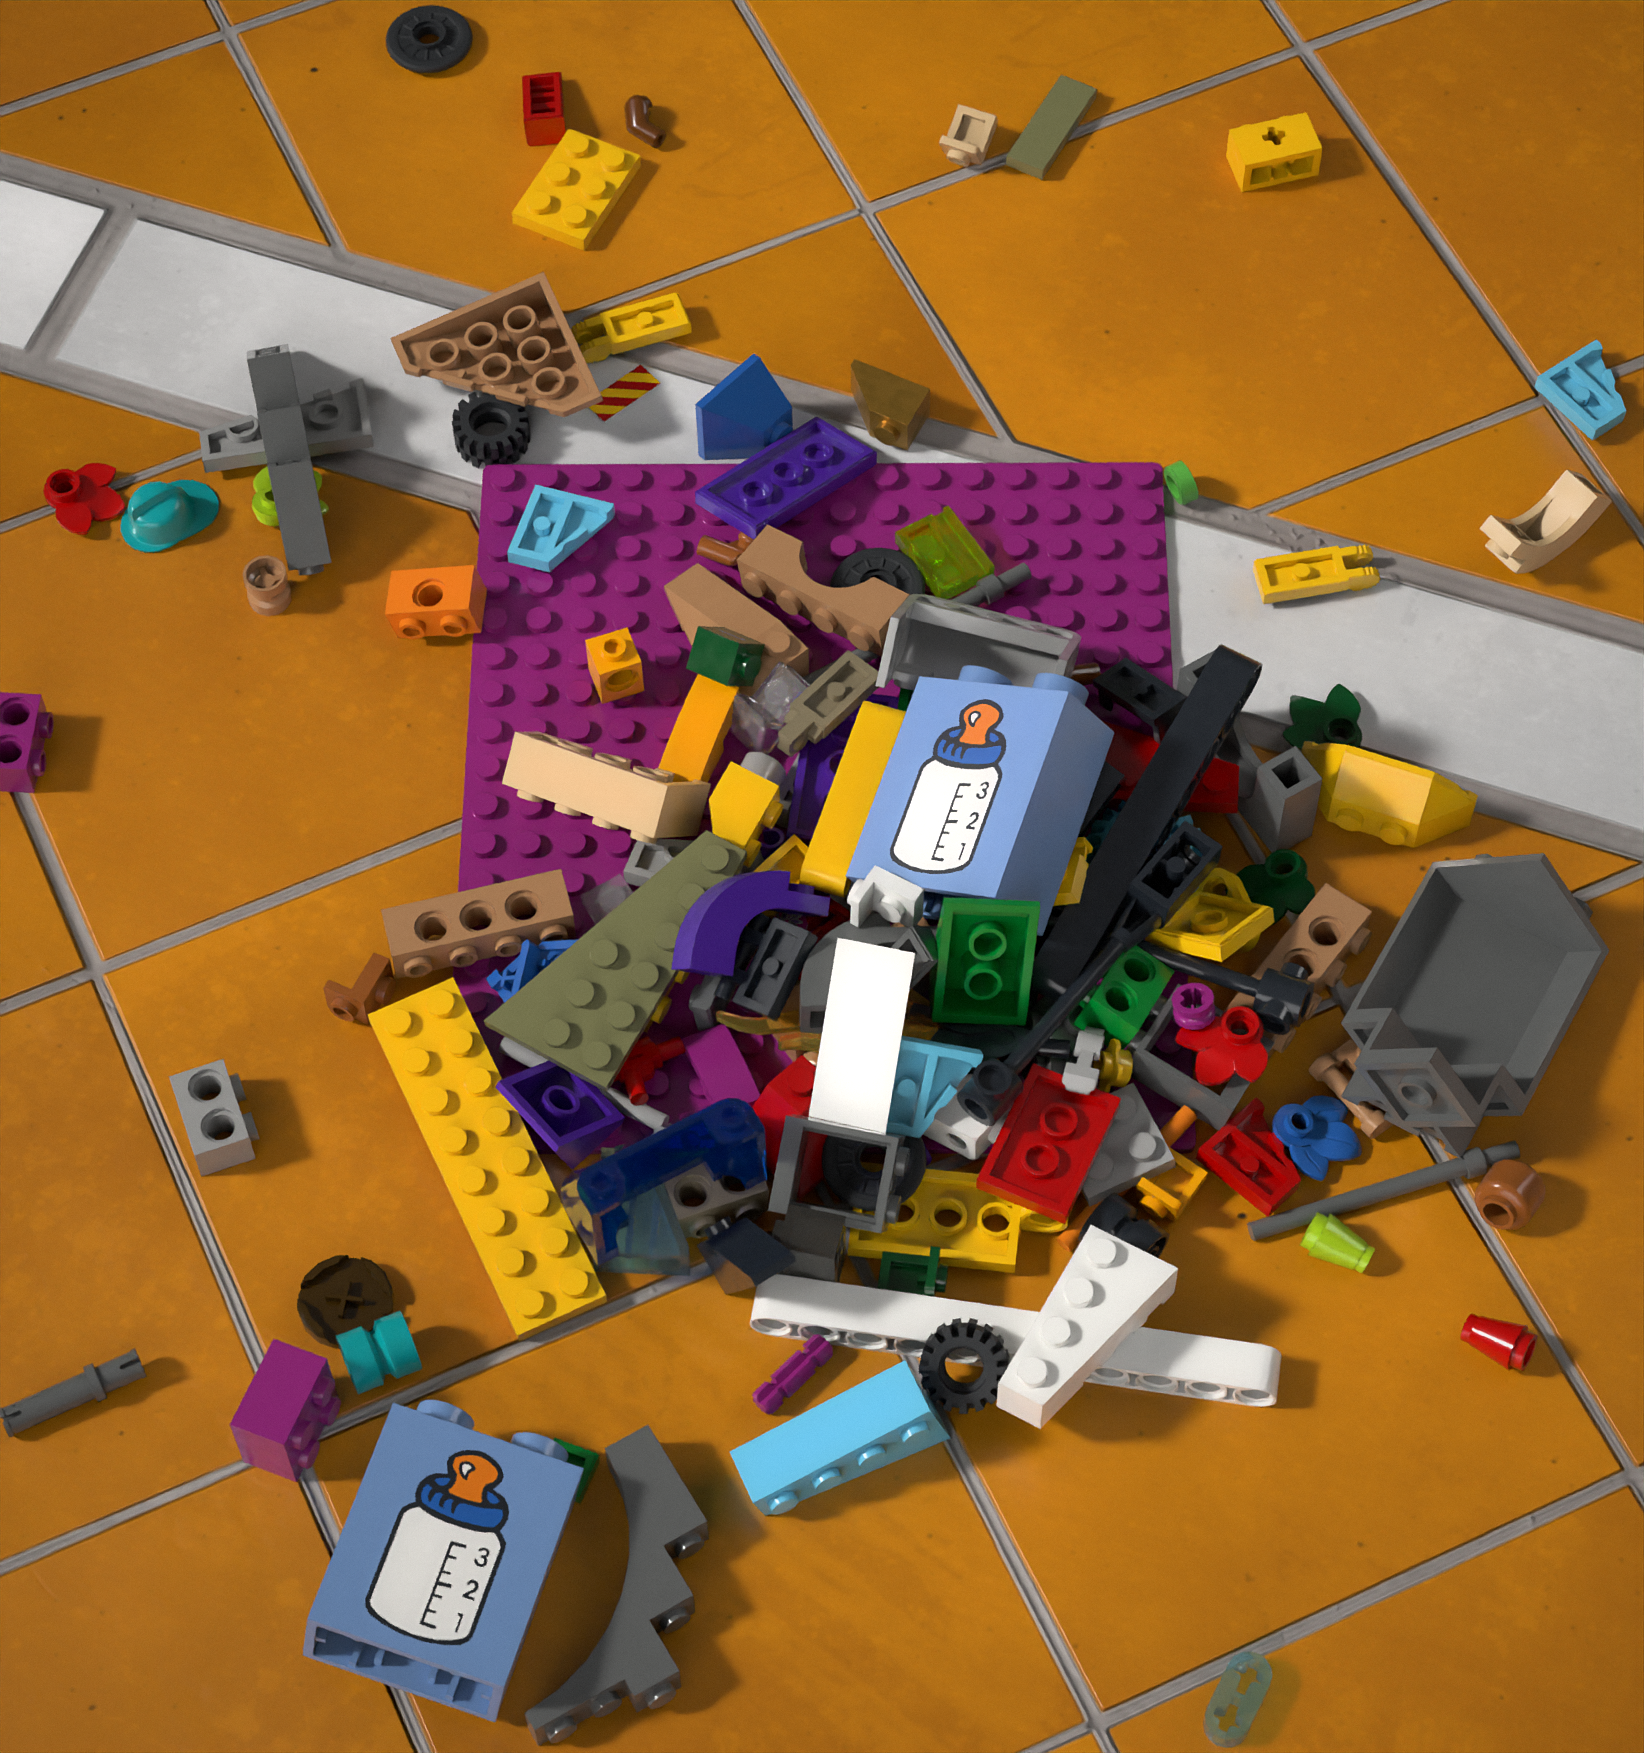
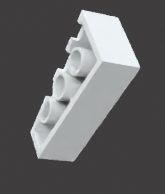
M1090 1225L998 1383L997 1407L1041 1429L1083 1386L1085 1379L1098 1366L1102 1367L1112 1357L1114 1350L1131 1333L1134 1334L1147 1321V1317L1160 1303L1164 1304L1174 1294L1178 1268Z

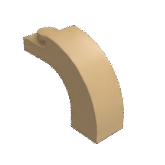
M1566 469L1548 493L1530 510L1513 519L1490 515L1479 529L1491 538L1485 545L1488 550L1515 574L1527 573L1547 564L1570 547L1599 518L1612 500L1584 475Z

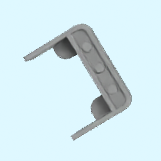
M911 594L890 618L876 686L885 688L889 681L894 679L896 686L915 690L919 676L958 680L962 667L967 665L980 666L996 671L1007 677L1014 686L1032 688L1035 677L1039 673H1053L1071 679L1082 637L1067 629L935 596Z

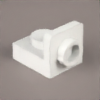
M875 865L864 880L858 879L849 892L847 903L851 905L850 924L859 928L871 911L874 910L890 922H898L909 928L912 925L916 926L923 917L924 889Z

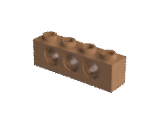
M561 869L381 910L397 979L403 977H423L431 971L451 966L466 967L472 965L477 960L494 956L510 957L521 951L522 943L526 939L538 946L542 941L576 938L574 916ZM522 915H532V916H533L532 918H530V919H528V920H518V919H517L519 916H522ZM478 925L488 926L483 930H472L473 927ZM434 935L443 936L441 939L436 941L427 940L429 937Z
M1325 883L1252 977L1261 979L1267 968L1280 971L1284 963H1295L1305 968L1309 973L1307 980L1314 983L1313 997L1305 1020L1310 1019L1321 1002L1322 997L1319 995L1327 985L1333 988L1346 970L1347 964L1345 961L1352 952L1359 955L1368 944L1372 932L1368 930L1372 911ZM1326 940L1331 942L1333 945L1324 946L1319 944L1317 941ZM1239 992L1224 1012L1236 1006H1243L1253 1010L1255 997ZM1294 1025L1291 1026L1290 1031L1285 1035L1273 1034L1263 1029V1035L1275 1042L1268 1054V1060L1275 1051L1283 1053L1290 1045L1296 1033Z

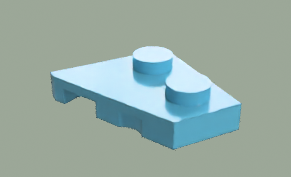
M1597 339L1539 375L1534 387L1592 441L1621 423L1626 413L1621 395L1615 390V379L1611 369L1606 370L1601 357L1603 348Z
M535 485L507 551L508 562L546 572L552 571L614 518V504Z
M902 1036L886 1132L920 1138L934 1121L935 1113L940 1108L946 1106L958 1092L956 1087L972 1067L977 1068L982 1062L983 1053L981 1050Z

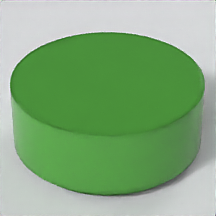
M1179 460L1166 466L1164 478L1176 502L1184 506L1197 500L1199 493L1196 482L1184 462Z

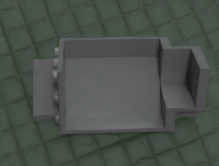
M1544 853L1503 857L1479 854L1476 855L1475 859L1432 862L1341 1022L1361 1050L1354 1063L1357 1069L1341 1095L1342 1098L1357 1106L1360 1101H1367L1387 1111L1384 1116L1386 1121L1416 1136H1419L1421 1130H1424L1441 1139L1446 1145L1444 1150L1460 1159L1484 1116L1523 1115L1609 952L1608 947L1589 920L1593 914L1592 910L1586 902L1571 894Z

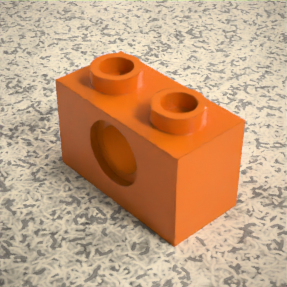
M475 565L391 571L385 616L398 638L414 640L425 636L448 635L459 637L464 634L481 633L487 588Z

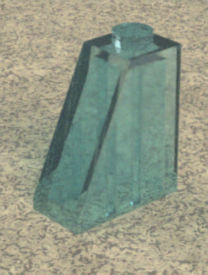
M629 1144L617 1145L614 1148L601 1147L592 1244L595 1272L690 1276L689 1246L650 1151L647 1149H640Z

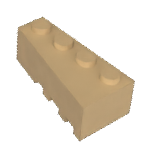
M538 731L515 732L502 784L518 789V797L542 803L544 799L555 803L554 809L558 812L572 816H580L581 812L593 816L592 823L597 826L612 830H618L619 826L632 830L631 838L646 843L656 844L658 838L697 836L711 786L710 783L696 779L693 782H672L675 773L667 770L643 766H634L633 769H630L631 759L607 753H596L595 758L591 757L593 750L591 747Z

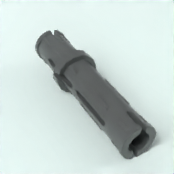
M134 1348L130 1352L96 1367L91 1363L83 1367L85 1371L6 1407H0V1418L4 1421L2 1423L8 1436L11 1438L23 1430L95 1398L98 1402H101L108 1398L107 1393L140 1378H146V1372L141 1365L142 1363L136 1349Z

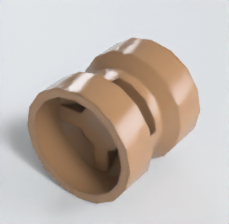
M268 555L252 559L243 571V580L247 589L250 606L258 614L266 616L277 615L283 612L289 606L292 599L286 567L282 561Z

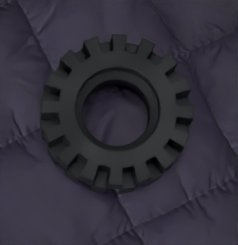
M475 392L469 394V403L462 399L458 403L459 410L454 409L452 414L455 447L458 453L461 452V458L465 462L471 459L472 466L479 468L482 462H485V466L498 462L499 464H507V459L509 458L513 463L519 461V452L522 454L527 452V443H530L531 438L528 414L525 411V407L496 399L495 395L482 392V397H477ZM495 422L507 426L505 431L493 436H484L475 432L478 427L486 423Z
M961 1318L953 1319L950 1325L946 1326L943 1323L938 1326L934 1334L931 1333L921 1354L919 1363V1374H922L921 1385L924 1390L928 1389L930 1391L929 1398L934 1403L938 1400L944 1403L942 1409L951 1411V1408L955 1407L959 1408V1414H968L970 1408H975L976 1412L985 1408L986 1403L990 1402L992 1404L997 1400L998 1383L1008 1367L1009 1353L1008 1349L1005 1350L1003 1347V1338L1000 1334L995 1336L992 1333L993 1327L987 1323L984 1327L977 1325V1319L969 1318L968 1323H962ZM967 1348L976 1352L983 1362L981 1376L970 1383H961L951 1378L946 1370L945 1360L952 1351Z

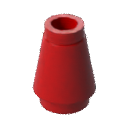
M1473 1313L1466 1319L1460 1336L1462 1341L1469 1343L1470 1346L1508 1371L1512 1370L1513 1367L1521 1371L1525 1370L1533 1356L1538 1338L1536 1334L1528 1331L1527 1325L1478 1316Z

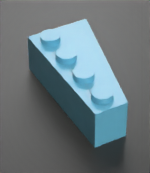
M904 1360L730 1451V1454L753 1504L767 1516L771 1513L773 1515L785 1513L802 1500L948 1440L950 1436L932 1400L929 1398L930 1395L927 1389H923L920 1379L907 1361Z

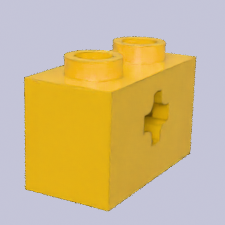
M1307 112L1229 129L1226 157L1241 192L1319 175L1322 146Z

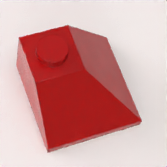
M800 1055L766 1085L734 1135L735 1140L739 1144L750 1141L756 1159L774 1176L786 1116L797 1114L809 1117L816 1067L803 1055ZM809 1131L797 1195L799 1200L825 1179L822 1169V1150L828 1135Z

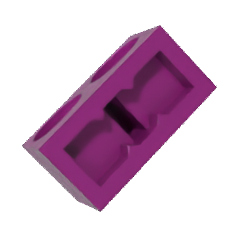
M0 692V791L35 793L37 778L45 773L46 753L43 748L45 738L50 739L52 737L54 719L52 712H47L41 694Z

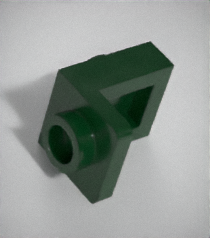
M931 1246L929 1256L883 1251L877 1288L933 1297L936 1296V1292L945 1293L948 1264L940 1263V1247Z

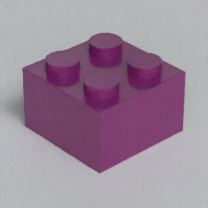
M273 1338L230 1423L243 1462L294 1482L298 1481L304 1468H311L320 1447V1442L317 1440L324 1426H331L341 1405V1399L338 1396L335 1380L333 1379L327 1358Z

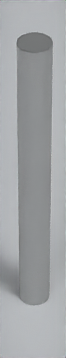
M507 1037L502 1040L499 1047L500 1053L530 1068L548 1061ZM612 1087L609 1088L608 1092L598 1088L620 1113L660 1133L663 1132L668 1124L669 1115L646 1104L634 1106L631 1104L628 1095Z

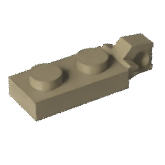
M848 650L790 703V711L784 717L786 725L778 732L779 744L777 747L792 757L806 745L808 740L816 744L822 738L824 739L879 688L876 686L879 671Z

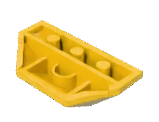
M1304 742L1301 753L1322 777L1318 806L1327 821L1335 823L1348 831H1361L1380 837L1389 844H1402L1411 848L1418 847L1470 826L1478 795L1469 790H1463L1457 783L1442 775L1350 745L1334 743L1318 745L1315 742Z

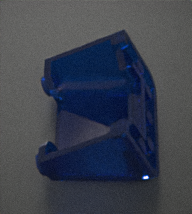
M727 1098L699 1107L574 1170L566 1176L561 1186V1198L564 1208L598 1266L619 1256L617 1234L620 1229L629 1226V1217L621 1204L702 1163L714 1182L721 1179L722 1175L734 1176L740 1179L746 1190L767 1180L765 1127L747 1102L738 1098Z

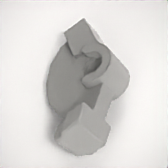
M1086 1026L1084 1031H1079L1073 1055L1078 1057L1077 1064L1067 1062L1062 1078V1083L1065 1085L1066 1090L1089 1095L1091 1091L1096 1089L1100 1070L1091 1067L1093 1061L1099 1062L1105 1040L1104 1029Z

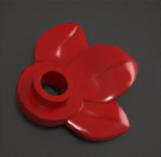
M89 463L75 472L70 469H59L48 476L43 489L47 503L56 509L57 522L64 529L77 535H86L91 529L93 520L99 522L112 520L125 511L126 507L122 498L109 487L116 475V468L103 463Z
M1232 1007L1220 1017L1215 1016L1210 1025L1196 1030L1182 1027L1176 1035L1175 1041L1178 1044L1198 1052L1195 1074L1198 1082L1202 1085H1221L1230 1080L1235 1073L1246 1081L1254 1083L1262 1076L1267 1067L1268 1053L1261 1043L1263 1023L1257 1014L1247 1007ZM1234 1029H1243L1247 1032V1034L1237 1035L1232 1033L1231 1031H1233Z

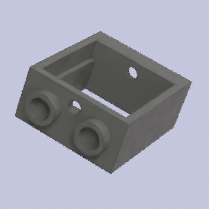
M1161 994L1147 1016V1019L1154 1023L1148 1032L1140 1028L1126 1049L1130 1051L1133 1059L1131 1077L1181 1108L1183 1105L1189 1107L1196 1114L1197 1118L1219 1131L1227 1122L1251 1082L1246 1081L1235 1073L1219 1096L1151 1054L1150 1052L1171 1020L1175 1022L1171 1000L1172 995L1168 999ZM1215 1006V1016L1220 1017L1224 1011ZM1234 1029L1233 1031H1231L1232 1033L1237 1035L1247 1034V1032L1243 1029ZM1263 1035L1261 1043L1269 1054L1275 1042Z
M797 1114L787 1115L768 1211L876 1233L887 1231L889 1223H897L900 1212L901 1196L894 1193L897 1177H905L909 1164L910 1148L903 1147L905 1136L888 1132L885 1134ZM809 1131L887 1147L875 1215L797 1200Z

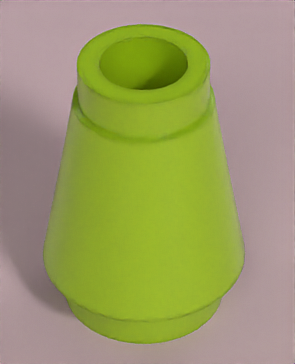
M1317 1212L1300 1242V1246L1309 1250L1308 1256L1351 1270L1354 1269L1361 1274L1375 1251L1374 1247L1368 1245L1365 1240L1331 1213L1327 1217Z

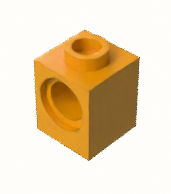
M627 627L585 640L588 669L602 704L644 691L642 662Z

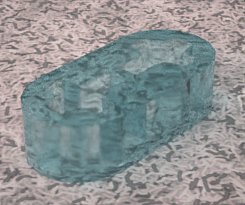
M1248 1651L1235 1655L1228 1663L1207 1706L1203 1722L1204 1732L1208 1739L1217 1746L1227 1748L1242 1743L1262 1706L1270 1687L1272 1670L1268 1661L1260 1654ZM1248 1667L1257 1671L1256 1680L1261 1684L1252 1682L1245 1695L1237 1692L1241 1675L1236 1671L1245 1673ZM1230 1704L1239 1707L1235 1717V1724L1240 1728L1230 1726L1227 1732L1222 1731L1218 1728L1219 1719L1214 1715L1223 1717L1227 1713Z

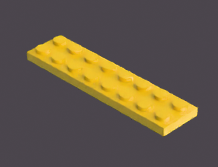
M450 978L368 1014L370 1024L519 1342L607 1302L606 1294L518 1111L496 1088L498 1081L502 1080L454 978Z

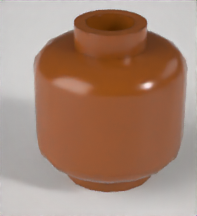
M1503 1159L1494 1163L1475 1190L1474 1201L1481 1217L1490 1226L1497 1229L1517 1230L1525 1227L1544 1201L1546 1189L1542 1178L1530 1165L1518 1160Z

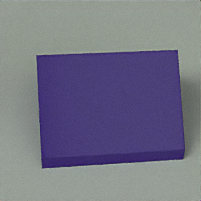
M549 1060L502 1079L496 1085L497 1090L572 1170L610 1136L625 1119L596 1086Z

